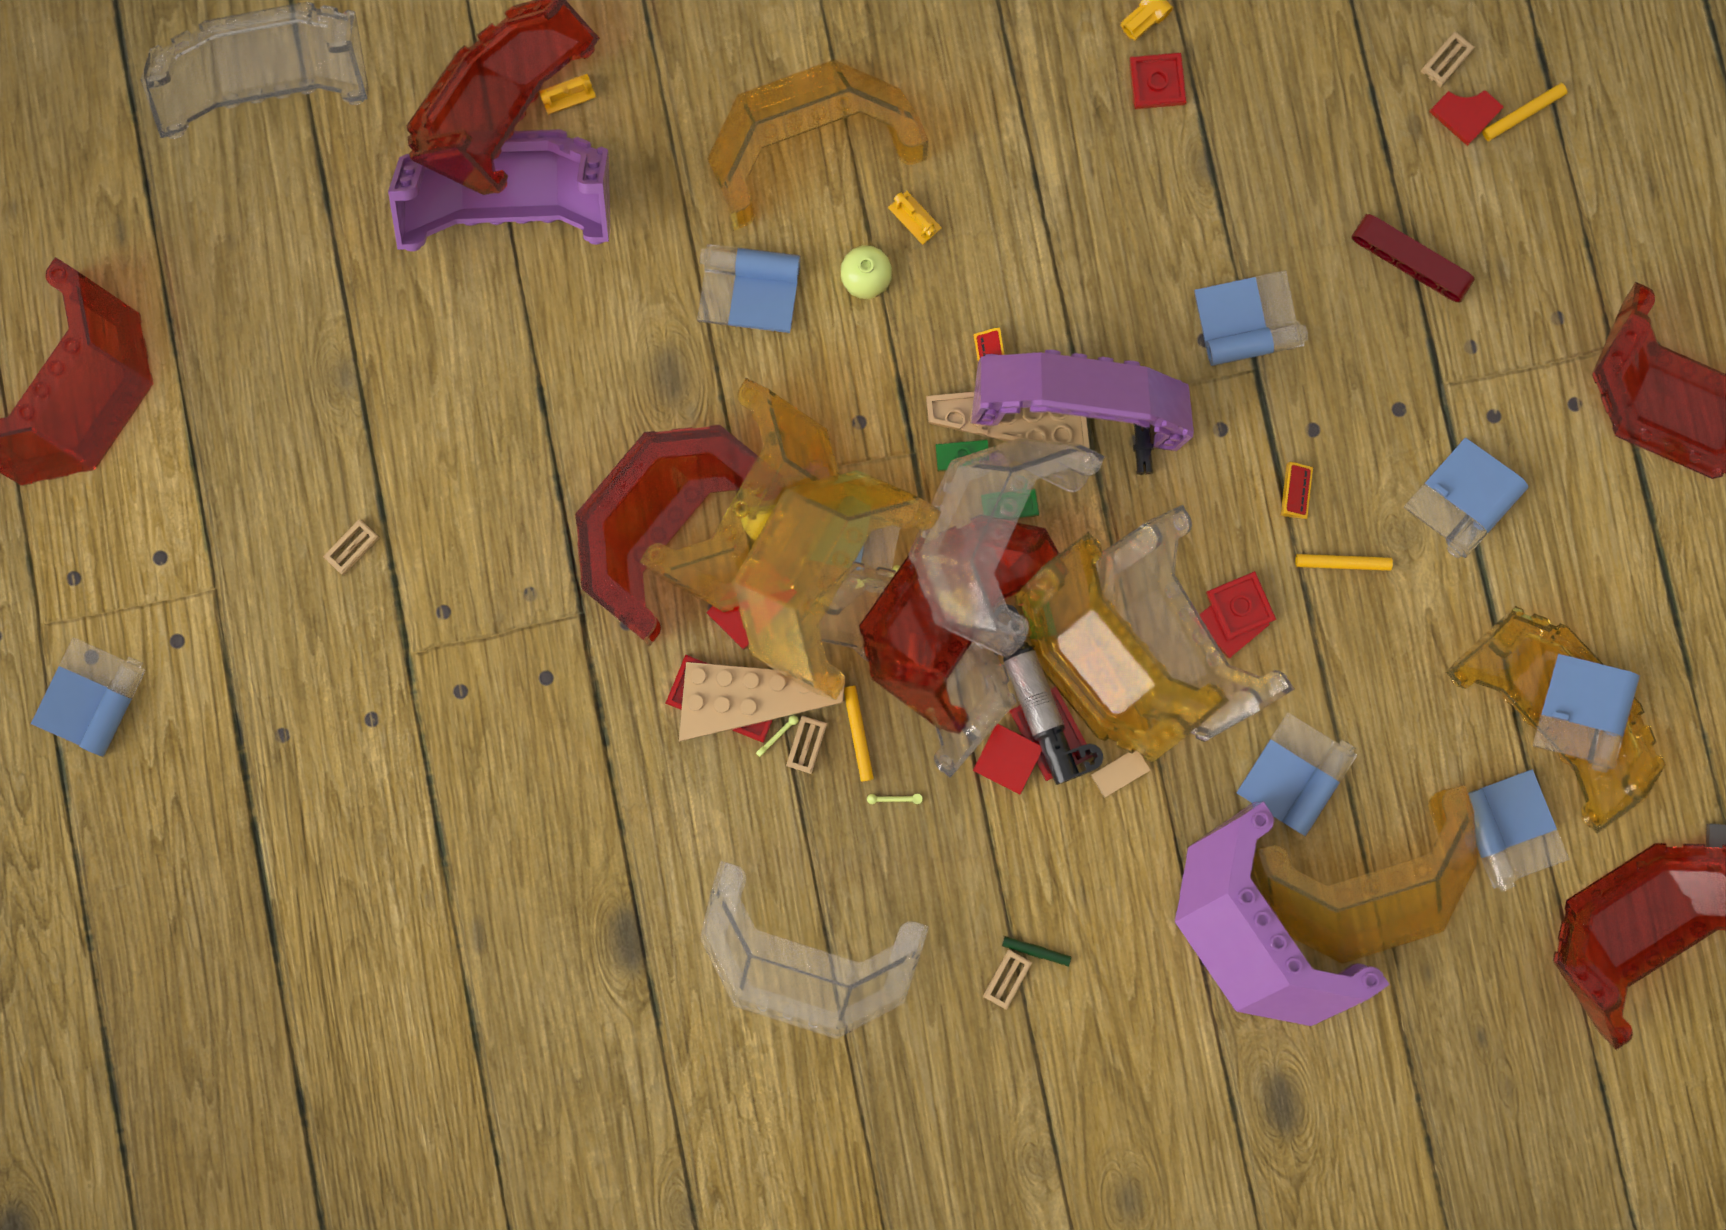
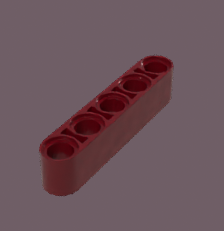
M1371 214L1364 215L1351 236L1352 240L1361 247L1454 302H1462L1475 281L1474 276L1463 268Z

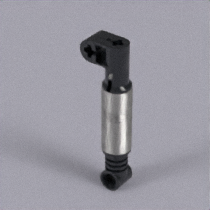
M1000 605L991 615L990 625L996 632L997 637L1001 636L998 639L999 642L1004 643L1001 647L1002 649L1006 648L1003 651L1005 667L1016 691V696H1018V701H1020L1021 707H1023L1022 710H1024L1023 713H1025L1024 716H1026L1025 718L1028 721V726H1030V731H1032V736L1034 740L1040 743L1055 784L1059 785L1091 773L1102 764L1103 752L1094 744H1085L1070 750L1064 735L1065 726L1053 695H1051V689L1040 666V661H1038V656H1036V651L1028 642L1024 643L1027 639L1025 636H1022L1024 634L1023 630H1019L1021 628L1019 612L1012 605ZM1007 614L1011 618V624L1002 625L998 620V615ZM1075 753L1077 760H1080L1086 754L1087 756L1092 755L1093 760L1090 763L1088 761L1080 765L1082 772L1079 773L1072 754Z

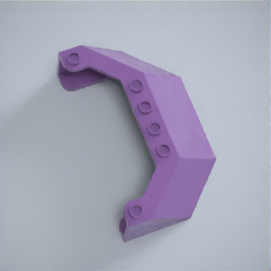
M563 130L457 133L450 136V142L443 145L435 142L421 148V154L413 157L406 154L399 157L388 190L397 250L417 251L426 243L427 236L455 224H465L467 226H473L478 223L499 225L504 222L525 224L530 221L551 223L556 220L564 221L583 230L584 240L589 241L591 244L597 245L609 242L610 192L608 149L604 147L592 148L591 142L579 137L568 138L567 132Z
M1045 350V353L1010 355L986 354L981 356L978 361L971 417L972 424L995 426L1000 423L1005 414L1020 413L1021 408H1030V411L1033 413L1053 412L1134 423L1144 428H1150L1151 424L1155 426L1154 432H1157L1154 436L1153 446L1172 451H1178L1193 438L1194 433L1189 385L1149 367L1140 366L1139 362L1124 361V364L1113 362L1114 359L1108 357H1098L1097 360L1087 359V355L1079 353L1064 356L1057 350Z
M1253 802L1188 847L1174 922L1236 1012L1313 1026L1368 1000L1390 984L1380 970L1360 963H1354L1338 974L1312 969L1250 879L1256 841L1270 831L1274 823L1273 815L1264 802Z

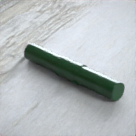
M1004 936L1002 943L1003 947L1068 967L1072 956Z

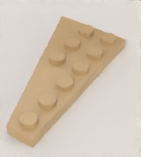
M974 392L926 396L929 424L1083 459H1091L1086 417L1053 412L1033 413L1030 411V408H1021L1020 413L1005 414L1000 423L995 426L972 424Z
M686 662L679 742L843 703L845 676Z

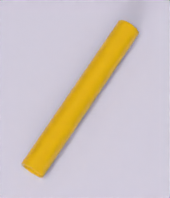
M1560 83L1482 130L1484 138L1490 141L1565 96L1568 93L1567 88L1563 83Z
M1296 554L1295 565L1296 567L1391 571L1393 560L1389 557Z
M856 686L845 687L844 697L861 782L873 780L874 776Z

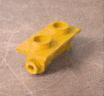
M588 74L539 91L548 115L596 98Z
M908 191L904 194L900 192L894 198L895 202L888 207L922 245L942 229Z

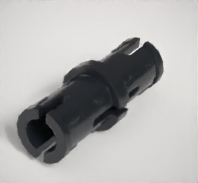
M1133 423L1135 433L1133 451L1136 452V474L1143 475V464H1145L1146 475L1153 474L1151 451L1154 450V446L1150 439V428L1143 427V431H1141V426Z

